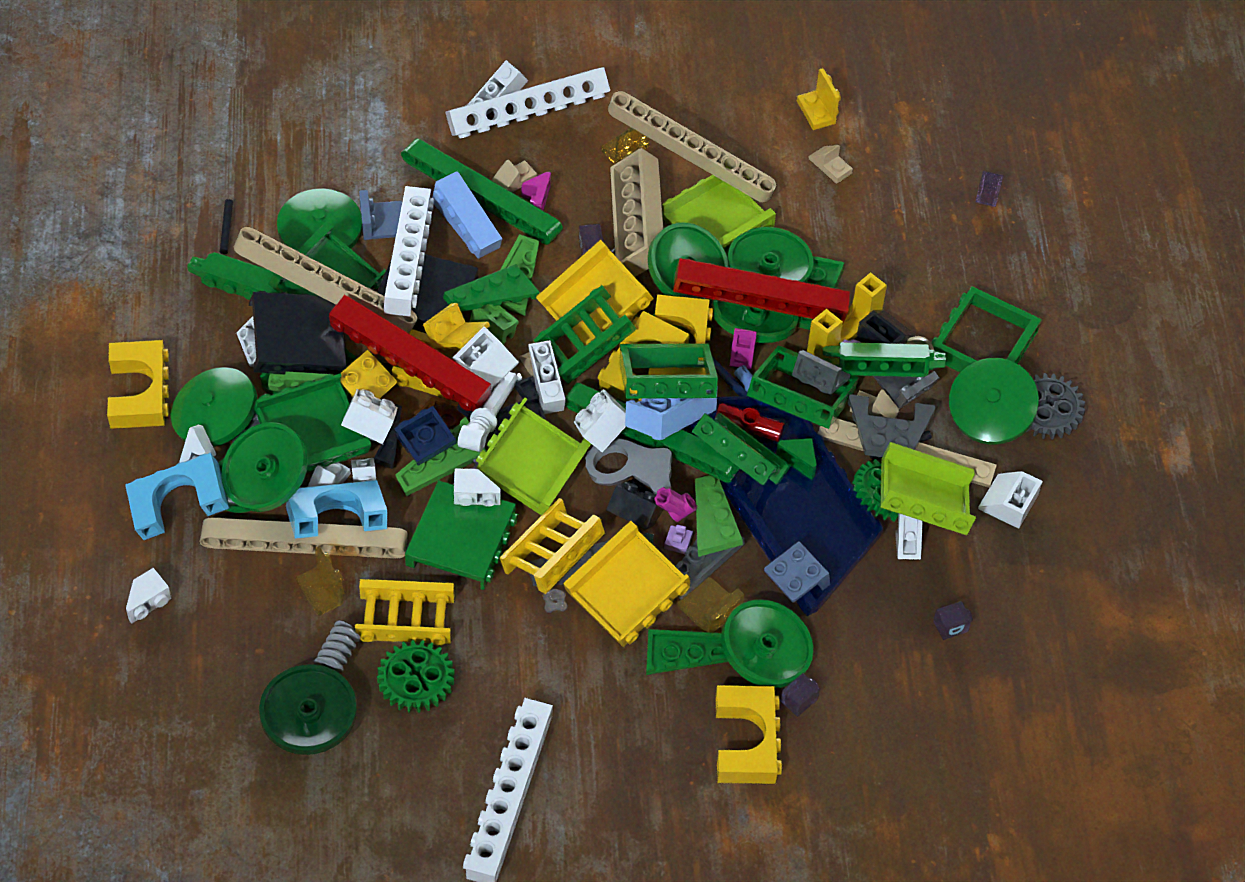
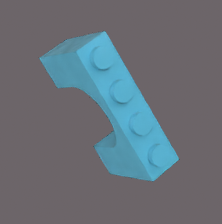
M211 453L202 454L195 459L178 463L176 466L157 471L150 476L136 479L125 485L134 527L143 540L165 533L161 516V504L164 497L176 487L183 485L196 487L199 504L208 516L229 509L227 495L222 484L219 463Z
M377 480L299 488L286 502V509L295 539L318 536L317 515L330 509H346L356 513L361 520L364 531L387 529V508Z

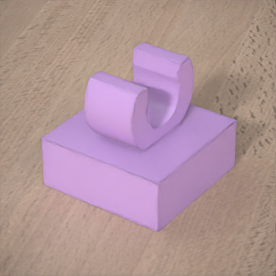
M681 525L676 527L670 526L664 549L685 554L690 545L693 531L686 530V527Z

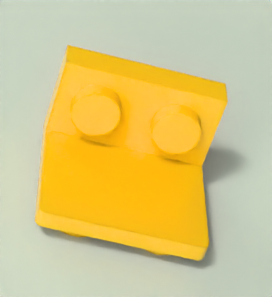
M822 68L818 72L816 91L798 95L797 103L813 130L836 124V117L839 114L838 104L841 96L838 89L834 88L830 75H827Z
M451 303L426 321L423 326L433 348L442 347L443 349H448L450 347H457L461 349L483 327L487 329L490 327L489 322H465L458 303Z
M366 350L341 372L340 383L352 397L356 389H365L373 393L374 397L380 399L397 384V380L369 350Z

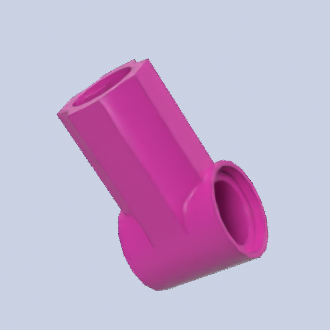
M662 487L657 491V495L654 498L656 505L668 511L669 515L676 522L697 510L694 499L688 493L680 495L670 488Z

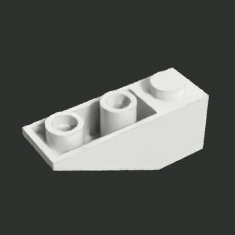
M505 61L468 105L520 91L528 80L508 61ZM488 109V110L486 111V115H488L489 113H491L493 110H492V109Z
M550 340L529 344L536 391L538 392L539 403L544 414L564 411L565 396Z

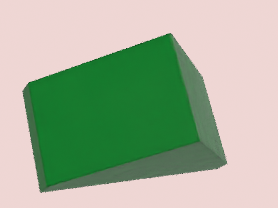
M812 438L780 440L777 445L776 455L812 480L815 477L816 470Z

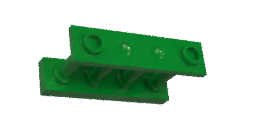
M602 285L592 290L585 299L549 328L541 331L534 339L535 343L550 340L554 356L561 364L558 368V373L568 384L637 330L626 315L619 318L607 302L611 295ZM599 306L613 323L604 332L589 315ZM582 320L595 336V339L586 346L572 329ZM564 334H566L578 350V353L570 359H567L555 343Z
M704 413L692 431L761 485H765L768 479L775 484H779L791 467L790 464L722 413H718L715 419Z

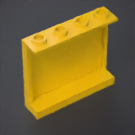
M599 240L536 296L538 301L556 321L585 299L592 290L601 285L611 295L607 302L619 318L626 315L630 321L633 320L640 310L647 308L654 299L602 240ZM600 306L589 314L602 332L613 324ZM583 320L572 328L585 346L595 339V336Z
M630 521L563 584L566 591L624 647L627 643H633L638 638V633L644 627H650L655 622V617L661 611L666 612L678 595L683 596L689 590L691 582L687 574L684 576L639 532L638 527Z

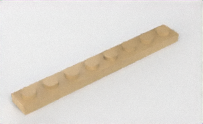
M836 419L829 429L820 426L817 438L863 451L856 424ZM919 442L916 451L974 469V477L971 483L990 488L996 464Z

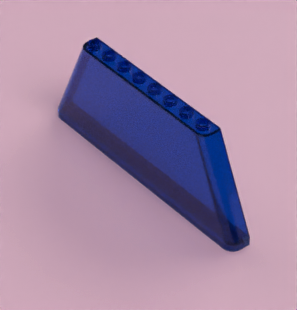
M749 396L717 397L716 411L708 414L713 419H715L717 409L721 403L742 410L754 408L761 416L785 423L780 440L812 438L816 459L815 477L812 480L792 466L779 484H775L768 479L765 485H761L742 469H739L730 483L720 480L726 495L770 562H773L797 542H800L829 573L830 585L822 590L817 584L796 600L805 615H812L822 607L881 537L882 524L878 519L874 518L871 511H867L869 507L867 504H860L862 499L856 498L858 492L853 491L855 485H852L848 480L846 471L839 467L833 452L828 451L820 434L817 435L813 429L812 422ZM699 420L693 422V424L684 427L683 429L686 432L694 436H697L692 431L699 422ZM757 435L752 436L776 454L778 442Z

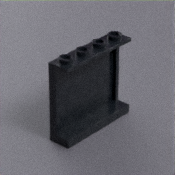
M425 254L424 264L419 265L422 266L421 279H417L420 281L419 293H414V295H417L416 308L411 309L417 315V321L413 330L426 333L423 324L448 306V303L443 298L444 292L477 280L478 268ZM391 261L377 293L385 296Z
M253 292L249 306L253 308L256 359L253 369L255 373L286 374V372L337 375L345 370L346 359L343 332L334 330L329 318V313L336 304L320 296H311L309 294Z

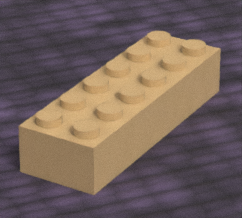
M642 148L610 167L615 256L634 277L649 269L648 250L654 237L663 230L658 159Z

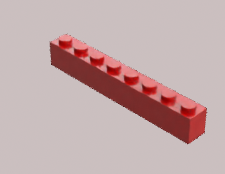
M679 258L673 292L815 319L827 309L843 321L842 325L849 310L850 291L690 259Z
M345 294L329 313L330 324L334 330L346 333L355 343L364 344L373 354H380L385 357L386 361L391 365H398L403 368L406 374L421 379L424 385L439 390L445 398L455 400L467 411L481 408L492 394L491 383Z

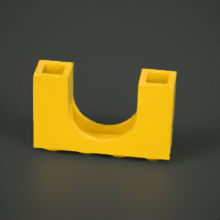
M870 272L856 284L854 299L843 325V321L827 309L811 321L807 352L821 359L832 358L831 356L823 355L822 349L824 347L840 346V342H843L844 339L848 341L855 339L859 322L873 310L882 311L887 285Z
M657 295L655 317L671 325L687 329L693 335L695 344H705V340L710 341L711 328L707 327V321H712L713 308H709L708 299ZM698 357V361H703V357ZM704 367L649 368L648 375H706Z
M643 311L632 322L637 330L620 342V344H689V334ZM619 347L617 351L614 350L609 358L610 363L606 368L603 367L598 375L599 389H604L612 396L624 402L634 400L635 403L642 401V399H626L620 370ZM630 388V394H637V390H631Z
M163 340L109 343L111 374L142 373L153 380L151 386L139 395L108 398L107 417L110 429L165 426V417L169 416L168 403H165V398H169L168 385H165V380H169V369L165 367V362H169V351L164 349Z
M717 685L715 697L716 718L750 720L761 729L764 735V740L757 747L750 750H718L717 783L776 784L777 775H781L782 763L781 760H777V753L781 751V739L776 738V731H780V717H775V710H779V696H775L774 686Z

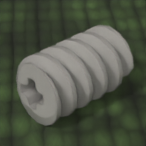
M341 620L336 621L330 631V635L326 638V642L322 645V650L319 651L318 657L314 660V664L331 668L338 673L343 672L342 665L347 664L348 660L346 658L352 655L350 650L356 648L354 642H359L360 636L350 624Z

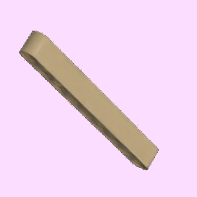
M623 91L613 94L608 112L614 118L755 200L766 202L771 198L776 187V182L772 177Z
M244 227L240 230L234 245V250L239 255L334 304H337L345 294L410 334L411 329H413L417 321V315L412 310L410 316L385 314V296L253 228Z
M207 518L203 520L200 544L204 547L215 549L402 558L406 552L408 533L401 528L387 527V529L364 531L363 526L318 524V536L295 539L290 522Z

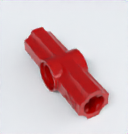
M721 403L717 409L716 416L718 413H722L751 436L757 435L776 442L781 438L785 423L761 416L754 408L742 410Z

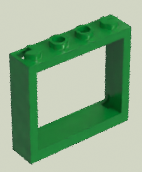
M971 286L968 293L964 292L959 300L960 305L958 308L954 307L952 309L949 322L943 323L939 337H934L931 344L934 352L945 353V366L958 372L976 362L977 360L944 345L969 305L972 304L1025 329L1007 357V360L1018 364L1037 335L1042 319Z
M620 344V370L626 399L717 398L718 377L709 344ZM698 357H703V361H698ZM704 367L706 375H633L632 368ZM630 388L631 390H637V394H630Z
M778 345L752 376L746 396L829 429L848 404L849 394L854 395L859 377L850 375L849 385L847 386L844 383L833 392L840 395V397L831 407L767 381L775 370L792 376L798 353ZM779 353L785 355L783 360L779 358ZM824 409L830 411L828 414L823 413Z

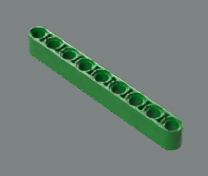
M415 138L401 152V157L407 164L436 181L458 171L483 209L545 245H549L563 230L562 224L553 216L421 139Z
M575 383L565 397V406L571 411L579 413L582 409H586L592 397L600 392L581 383ZM616 400L626 410V404ZM627 426L621 431V434L653 449L668 448L672 453V458L727 483L733 480L740 469L701 438L684 430H679L663 440L653 439L652 436Z

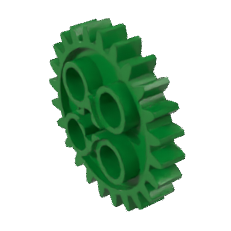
M876 459L872 463L867 461L865 465H861L854 475L852 483L855 485L853 491L858 492L856 498L863 499L860 504H867L869 506L867 511L874 510L876 517L881 514L884 520L890 517L892 522H895L899 513L881 508V463Z
M412 640L411 646H407L405 642H402L401 649L393 646L394 653L387 651L386 659L380 660L382 667L377 668L379 691L383 692L384 700L390 698L391 706L398 703V710L407 706L408 713L411 712L413 707H416L418 713L421 712V707H425L427 711H430V704L438 707V699L446 701L445 693L451 694V686L454 685L453 677L455 676V671L452 669L453 662L448 661V653L442 654L441 647L434 650L432 642L427 647L424 645V640H421L419 645H416L415 641ZM416 660H423L422 663H415ZM397 672L404 673L403 675H395ZM430 677H436L437 679H436V680H429L428 678H430ZM411 689H416V690H418L417 692H414V693L408 692V691L411 690Z

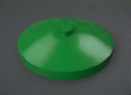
M331 189L307 190L290 198L281 208L277 218L278 235L282 244L297 251L326 221H329L334 226L331 233L352 249L362 234L361 211L350 197L341 192Z
M682 222L667 226L654 237L648 250V267L651 277L660 291L668 296L708 299L673 292L675 271L679 258L729 268L726 253L720 242L706 229L691 223Z
M775 227L753 228L739 235L730 245L727 258L729 268L797 280L804 283L809 281L813 269V255L808 245L794 233Z
M713 300L712 304L713 317L724 330L734 335L735 328L757 332L756 342L773 343L787 339L796 330L799 316L719 300Z
M986 358L976 361L963 369L952 384L949 394L951 416L959 430L974 441L991 445L1013 441L1023 435L1036 418L1039 407L1036 384L1031 375L1013 361L1002 358Z
M221 367L202 372L187 382L177 394L171 409L172 426L178 436L185 442L189 428L201 425L213 447L222 445L239 435L252 420L257 400L256 389L250 379L237 369Z
M261 423L247 429L232 443L223 461L221 474L226 494L237 505L253 512L269 511L281 506L297 492L305 478L308 466L306 446L296 432L280 423Z
M769 600L745 602L731 612L723 625L721 643L724 654L733 669L749 682L759 686L786 687L798 681L811 664L813 642L806 625L793 611L779 603Z

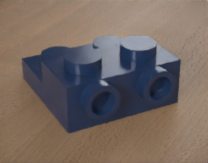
M434 406L421 410L415 417L402 421L394 428L397 438L418 466L457 444L455 437Z

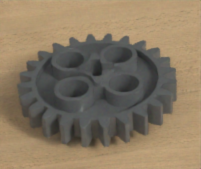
M1046 373L1043 374L1041 379L1037 374L1034 376V382L1038 390L1039 407L1033 424L1026 431L1034 430V437L1041 433L1042 439L1046 437V434L1050 435L1052 440L1055 434L1063 438L1064 432L1070 435L1072 429L1076 430L1078 424L1082 422L1085 412V401L1082 400L1083 394L1077 393L1078 386L1071 388V380L1066 383L1063 382L1064 376L1060 377L1059 380L1056 379L1054 373L1051 378H1048Z

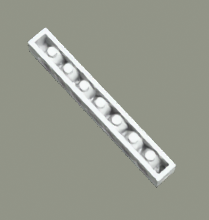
M604 67L449 110L445 113L452 136L458 135L459 138L470 136V131L478 130V133L490 130V126L497 124L498 127L508 125L511 119L516 118L518 122L529 119L528 115L532 113L540 116L547 114V109L553 107L557 111L567 108V103L574 102V105L585 103V98L593 97V100L605 97L604 93L609 92L610 88ZM585 81L588 82L590 86V89L587 93L584 92L582 89V85ZM565 87H568L571 91L569 98H566L563 94ZM546 92L550 93L552 96V100L549 104L546 103L544 100V95ZM527 98H530L533 102L530 109L525 106ZM508 103H510L514 109L511 115H509L505 110V107ZM488 109H492L494 112L492 120L486 117ZM469 114L475 118V123L472 126L466 120Z
M405 186L385 292V314L410 316L411 309L416 308L417 295H414V293H419L420 281L417 279H421L422 266L419 265L424 264L427 246L426 238L429 235V225L426 224H431L434 198H430L431 189Z
M525 698L523 705L517 707L515 713L516 725L515 727L511 726L507 739L510 741L508 748L504 747L501 753L500 761L503 762L500 769L496 768L493 777L494 789H489L486 797L487 809L486 811H481L478 825H480L479 832H474L471 840V847H473L471 855L467 854L464 860L463 869H466V879L476 882H497L552 719L553 705ZM528 725L534 726L533 729H526L524 727ZM519 746L527 747V749L525 750H519L517 748ZM519 767L520 770L512 771L510 768ZM511 788L513 791L504 792L503 789ZM498 809H503L506 812L503 814H498L495 811ZM497 831L498 834L492 836L489 835L488 832ZM488 852L491 856L485 858L481 857L480 854Z

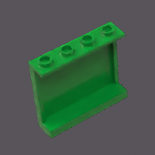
M326 221L297 250L371 290L374 288L376 290L379 289L386 273L385 269L381 273L377 272L331 233L334 226L329 221ZM276 273L273 274L269 285L278 293L286 292L295 295L309 294L311 296H318Z
M341 373L325 375L321 380L315 382L311 380L306 381L293 389L287 387L277 394H265L256 400L254 410L260 424L267 422L280 423L289 427L301 437L308 454L306 473L314 471L317 465L324 468L331 464L366 454L372 445L368 437L364 438L362 434L341 425L350 405L340 383Z
M438 480L405 552L406 566L415 568L417 562L480 581L481 589L484 590L487 582L491 583L493 579L495 563H500L503 545H507L509 542L511 526L515 527L517 523L516 504L500 499V505L463 506L454 504V485Z

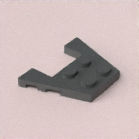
M851 394L848 397V404L853 412L852 417L858 428V435L864 454L869 456L883 457L890 442L916 450L921 436L935 411V405L915 403L913 421L868 415L869 397Z

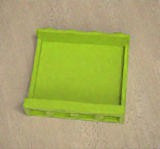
M714 175L700 180L696 185L689 189H684L679 195L667 199L662 204V219L668 225L683 222L695 224L706 229L720 242L726 255H728L730 245L739 235L753 228L774 227L776 213L771 208L764 211L750 196Z
M524 398L520 404L516 402L510 410L511 418L509 420L505 418L498 428L501 431L499 435L493 434L487 443V446L490 447L488 451L482 450L476 459V462L479 463L476 469L480 470L499 488L542 516L548 510L591 443L585 438L579 443L526 408L524 404L527 398Z
M890 442L881 460V508L967 535L976 519V516L970 515L969 484L974 477V469Z

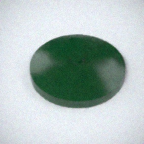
M313 664L289 668L274 677L263 691L259 704L261 725L267 737L276 746L287 752L300 755L325 752L341 743L352 730L357 716L355 693L349 682L340 673L331 668Z

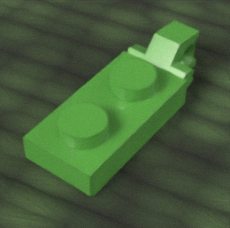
M286 372L285 375L270 374L268 387L269 390L278 392L287 387L293 389L306 381L311 380L315 382L321 380L322 377L328 374Z

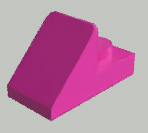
M545 172L522 183V197L531 199L530 204L542 211L544 210L551 187V172Z

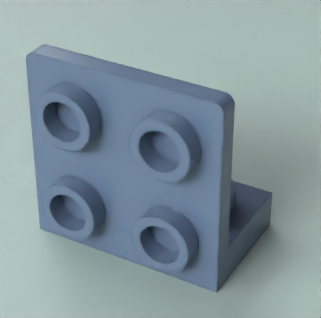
M368 190L359 191L364 240L396 237L402 201L373 203V198H368Z
M797 542L764 568L765 573L792 602L798 600L817 584L822 590L830 585L829 573L800 542Z

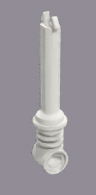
M509 372L497 384L483 408L475 409L471 413L470 422L468 425H463L460 430L458 447L482 452L488 434L495 430L497 426V413L514 388L515 383L522 380L520 373L516 375Z

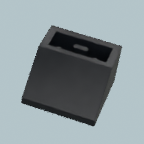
M873 310L859 322L856 338L862 343L906 344L909 338L917 335L888 312Z
M632 479L616 485L606 510L627 521H632L644 529H649L654 526L664 509L656 505L654 499L656 495L651 489L645 487V484L637 479Z

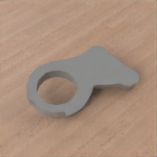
M615 438L603 452L593 446L585 456L586 469L592 480L599 485H618L633 476L641 483L650 487L655 495H657V491L662 487L671 489L672 453L668 448L651 449L628 440ZM609 453H622L628 457L626 465L615 473L605 474L597 471L595 468L597 462Z

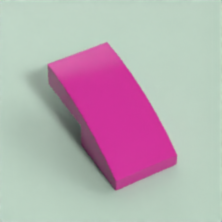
M735 328L729 366L742 367V365H745L747 369H751L757 332Z

